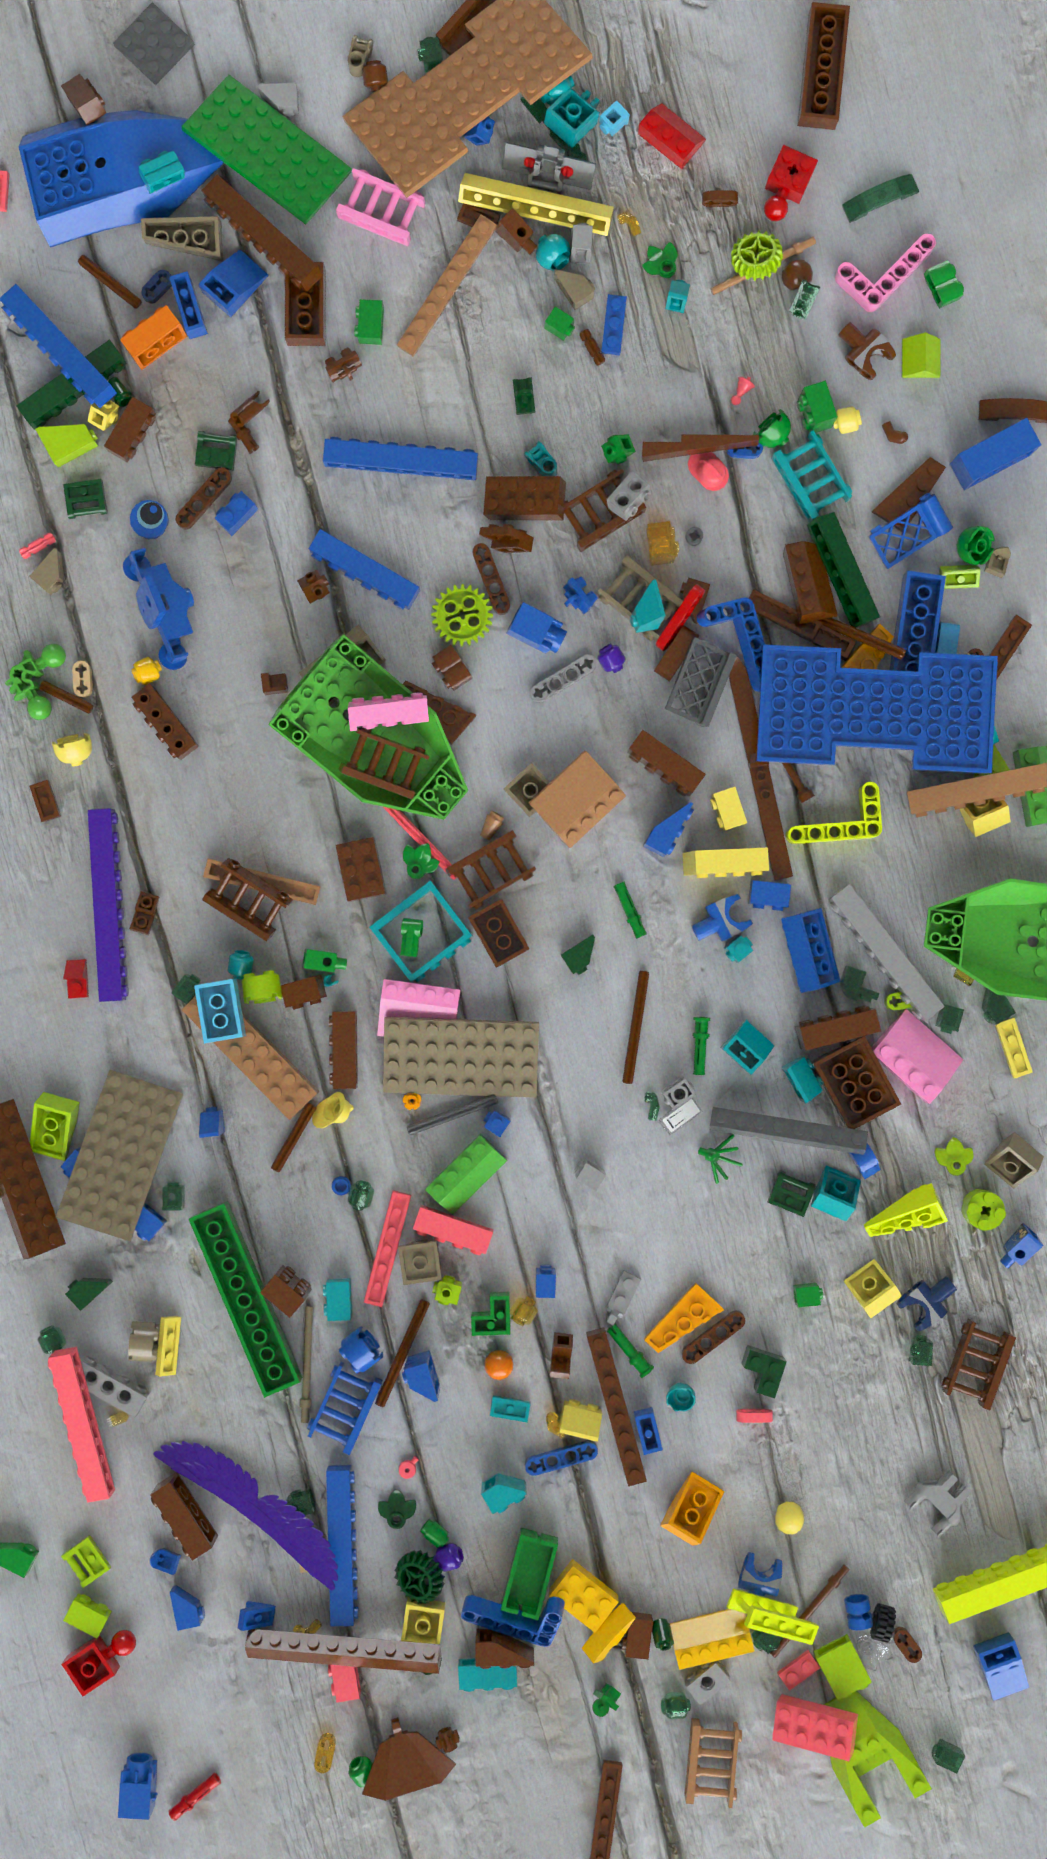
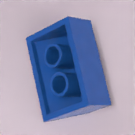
M430 1350L408 1356L403 1368L404 1372H402L404 1383H408L411 1390L431 1401H438L441 1387Z

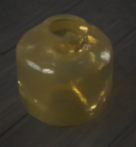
M528 1296L525 1299L517 1298L510 1309V1319L522 1327L530 1325L538 1313V1309L535 1306L536 1302Z

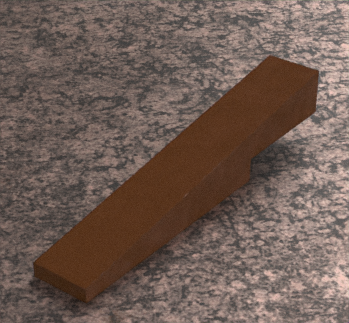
M681 434V442H643L642 460L647 462L759 445V435Z
M754 589L749 597L754 604L756 614L818 647L841 648V659L847 661L856 645L855 640L822 625L820 621L800 624L795 609Z

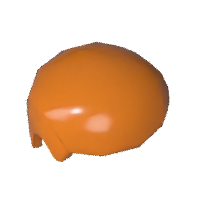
M492 1351L485 1359L486 1373L492 1379H505L513 1371L512 1357L506 1351Z

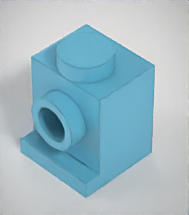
M616 100L600 115L599 127L604 134L607 135L609 133L613 136L624 125L629 123L630 114Z

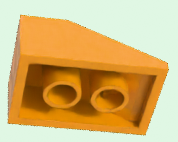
M692 1471L667 1509L660 1526L692 1546L701 1544L725 1491Z

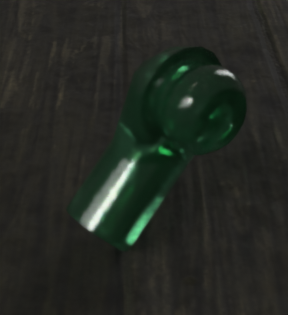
M646 1092L644 1101L650 1103L648 1119L650 1121H657L660 1109L657 1095L653 1092Z

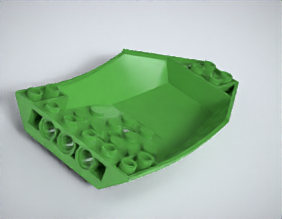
M344 634L341 635L323 652L284 699L268 725L320 766L361 802L444 820L469 790L436 712L429 706V722L404 725L400 721L397 722V725L389 727L382 726L381 723L374 727L371 732L411 748L415 746L421 747L430 756L428 760L421 757L411 781V789L415 791L413 799L345 775L338 770L341 762L344 764L350 762L360 736L355 731H350L349 719L343 717V712L348 709V703L352 702L353 698H364L365 701L372 700L374 696H383L384 699H389L391 695L402 694L403 697H411L412 694L408 688ZM331 697L338 698L339 703L336 707L329 706L328 701ZM367 737L357 763L358 769L365 771V768H368L378 743L377 740ZM385 744L375 769L376 776L383 777V775H386L396 749L395 747ZM403 751L393 775V782L400 784L401 781H404L414 754Z
M1010 878L928 907L924 937L925 948L997 995L1047 1001V884ZM1030 936H1035L1038 939V944L1035 947H1030L1027 943Z

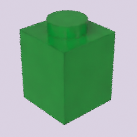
M555 306L545 321L544 329L564 341L567 336L570 337L575 329L574 318Z
M817 1283L793 1285L795 1305L798 1308L821 1305L820 1300L823 1299V1290L819 1288Z

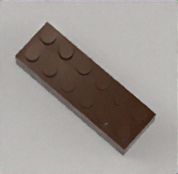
M812 2L808 13L797 123L799 127L836 129L840 114L850 6L818 2Z

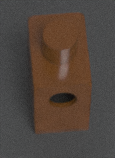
M512 208L499 221L495 232L516 252L523 248L531 255L538 247L531 240L534 232Z

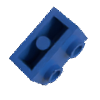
M242 491L235 493L230 498L229 504L226 507H221L216 512V521L231 536L258 510L255 503Z

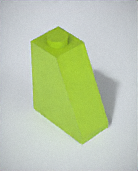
M85 424L38 427L35 429L53 463L58 468L98 447L95 441L98 439L93 428L89 429Z

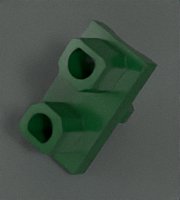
M532 377L513 379L516 415L535 413Z

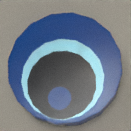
M145 500L136 504L130 514V525L134 532L146 539H155L163 535L169 523L168 513L165 508L152 500Z

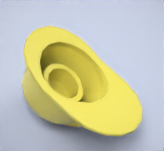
M336 1092L316 1106V1110L312 1115L313 1125L322 1129L332 1123H343L347 1120L354 1107L345 1099L344 1094Z

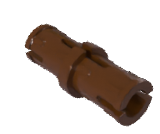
M230 418L228 420L229 424L236 432L237 439L242 441L249 454L258 450L259 445L251 436L250 429L246 428L245 425L243 427L236 426Z

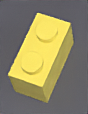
M736 787L711 795L710 803L712 809L717 811L718 817H716L718 827L723 829V832L747 824Z

